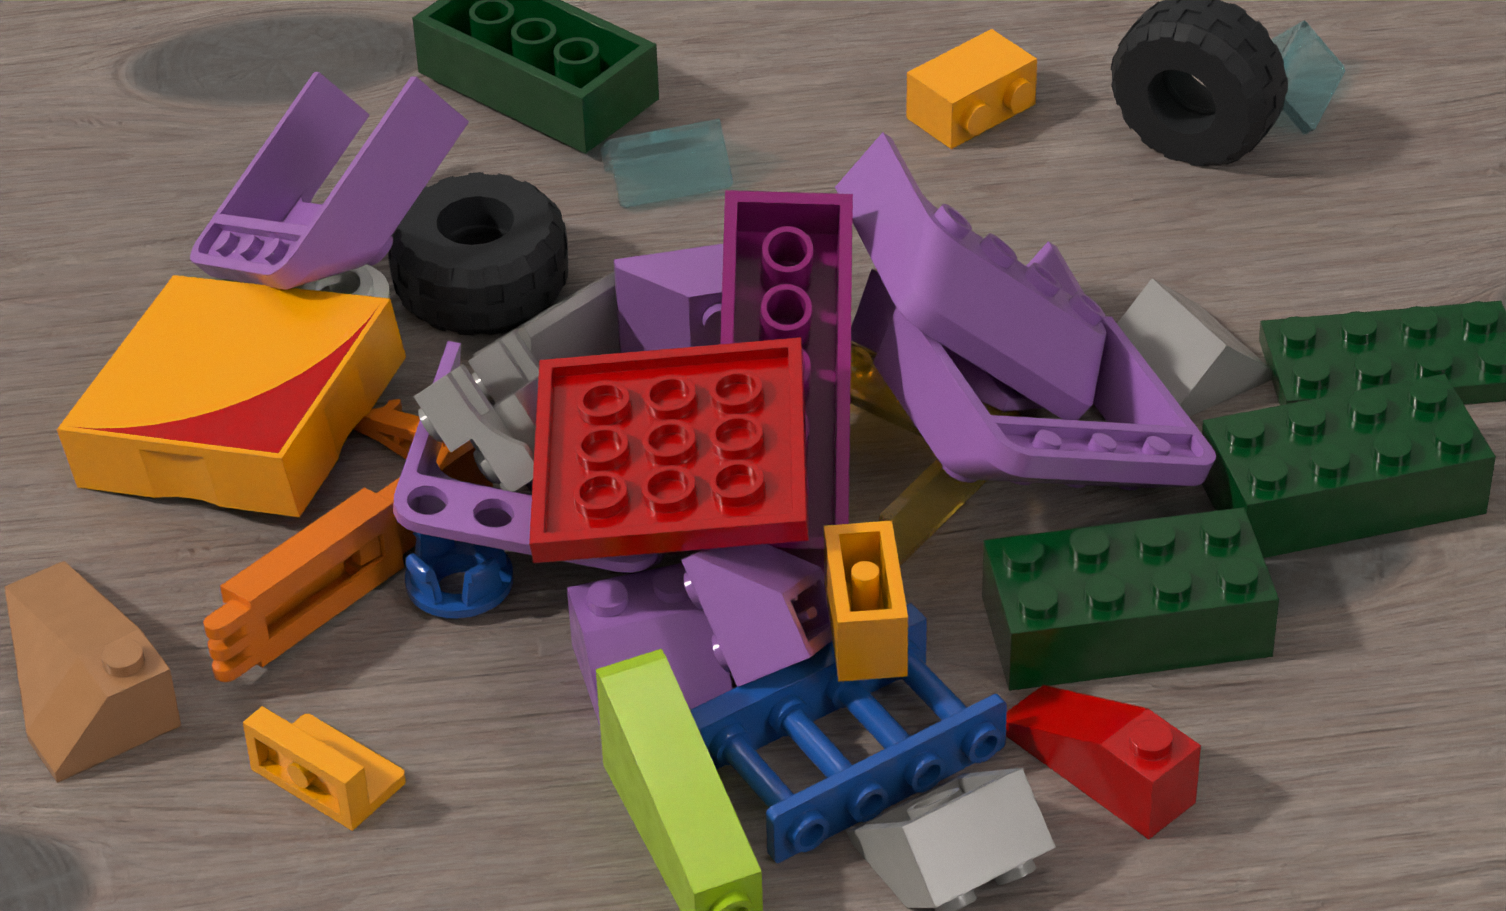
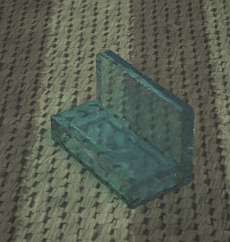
M1303 20L1271 40L1278 46L1284 60L1286 77H1288V92L1285 96L1283 111L1303 134H1308L1316 129L1345 73V67L1311 26Z
M720 119L609 139L600 148L605 171H613L619 204L622 208H631L724 190L733 185Z

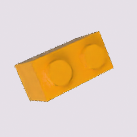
M990 29L907 72L906 118L950 149H953L1036 105L1037 58L998 32Z
M892 520L825 525L824 586L838 682L908 676V613Z

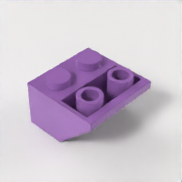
M768 544L701 549L681 560L686 570L684 573V585L687 594L698 609L704 610L714 633L711 641L715 657L726 672L732 673L737 687L808 659L832 641L824 574L821 567Z

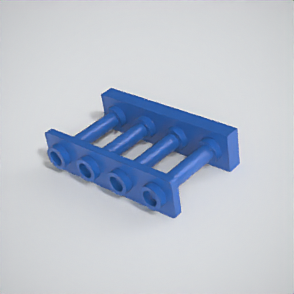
M912 603L906 605L908 613V676L838 682L833 641H831L808 659L736 687L690 710L716 770L725 765H731L768 807L766 811L767 853L776 863H780L800 852L813 850L827 838L859 822H866L875 818L882 810L918 792L921 793L932 789L941 780L974 763L987 761L1005 746L1007 703L998 694H993L967 707L926 665L927 618ZM897 680H903L941 721L910 736L871 693ZM840 708H847L882 745L884 750L853 765L819 729L814 721ZM783 736H789L826 776V779L794 794L755 750Z

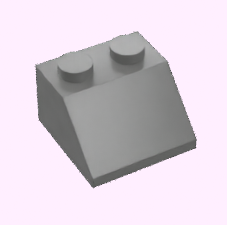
M1023 768L963 773L877 815L869 821L846 830L852 845L906 908H935V911H956L971 904L977 899L974 888L992 879H995L997 885H1003L1032 873L1036 870L1033 859L1056 848Z

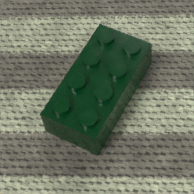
M437 0L412 17L419 73L585 154L659 100L657 45L562 0Z
M1445 374L1203 420L1202 435L1214 449L1216 459L1202 485L1215 511L1245 508L1263 558L1487 514L1496 456Z
M1244 507L983 540L982 599L1009 691L1041 687L1042 685L1051 686L1273 657L1279 598Z

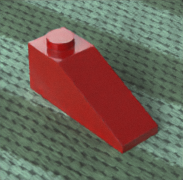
M1042 685L1007 711L1006 737L1148 840L1196 803L1201 745L1148 708Z

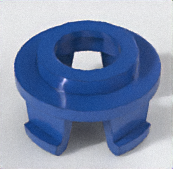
M413 531V535L416 537L415 554L412 553L406 558L405 587L410 600L419 609L443 618H467L493 609L507 597L512 588L514 577L513 566L505 550L420 534ZM465 572L462 593L451 594L441 591L439 582L444 577L453 573Z

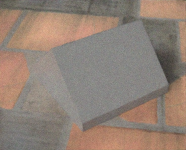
M612 272L563 298L473 354L474 357L514 330L518 332L538 363L539 360L620 352L615 273Z
M1153 278L1117 323L1189 417L1272 380V370L1198 303Z

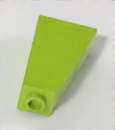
M658 649L596 669L603 766L680 911H763L761 868L663 650Z

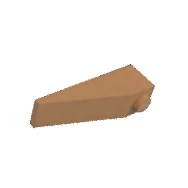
M65 561L4 586L28 741L57 783L181 726L171 670L141 629Z

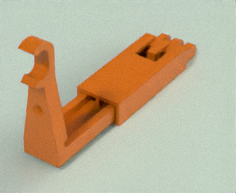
M401 399L389 400L383 407L372 408L353 430L379 441L404 459H407L420 418L419 416L403 412ZM470 440L453 452L449 451L444 442L442 443L436 460L442 472L460 481L493 487V483L485 478L475 462L473 453L476 449ZM400 477L377 493L364 487L220 585L222 599L226 604L212 612L203 621L205 634L209 638V654L214 660L212 662L213 674L217 681H233L255 665L263 668L404 568L402 554L416 545V537L413 535V531L406 529L397 521L393 513L394 493Z

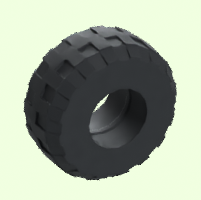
M1221 0L1158 1L1136 20L1118 44L1119 47L1112 58L1110 69L1112 71L1111 86L1116 104L1121 108L1124 121L1130 130L1133 129L1141 137V141L1150 149H1156L1164 154L1165 158L1188 162L1193 166L1228 165L1236 162L1248 152L1250 153L1271 130L1285 106V96L1288 92V77H1286L1284 60L1276 43H1273L1269 37L1268 30L1259 20L1255 21L1246 13L1245 9L1234 3L1229 4Z
M483 172L468 173V175L450 176L441 179L430 187L425 186L391 235L393 237V244L388 252V259L396 295L399 296L402 305L407 310L414 313L420 320L424 319L432 327L442 331L450 330L458 332L459 335L471 336L479 333H489L491 335L505 332L506 329L519 326L547 309L559 297V293L563 286L566 285L568 278V238L560 209L555 202H552L536 186L527 181L521 182L510 175L500 173L490 175Z

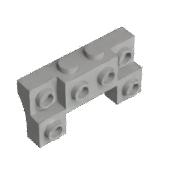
M514 330L468 361L475 371L472 375L463 363L413 397L421 407L418 411L419 418L433 439L438 442L443 441L450 452H453L470 440L476 449L473 453L475 462L488 481L493 484H499L502 490L515 492L526 485L530 492H532L539 363L518 332Z

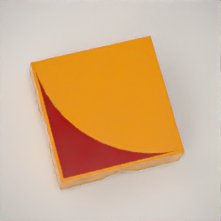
M173 275L56 429L77 488L151 498H192L206 501L219 507L301 517L338 461L342 446L348 435L360 420L371 411L406 358L391 299L298 288L284 290L261 284Z

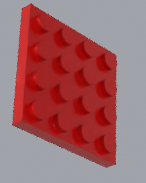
M801 337L539 360L529 539L533 563L809 541L804 356Z

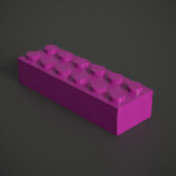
M725 190L720 344L801 337L804 356L809 541L768 545L821 567L824 574V526L849 524L853 194Z

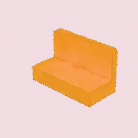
M261 706L243 721L251 770L351 831L357 828L406 783L404 769L311 714H303L295 722L290 723Z

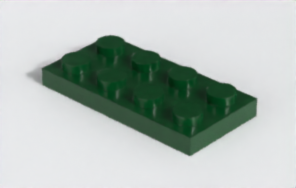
M1501 300L1488 302L1474 301L1465 304L1429 307L1414 306L1405 309L1369 312L1355 311L1345 314L1309 317L1295 316L1286 319L1260 321L1259 342L1266 364L1272 370V383L1279 405L1441 374L1447 376L1463 404L1506 401V311Z

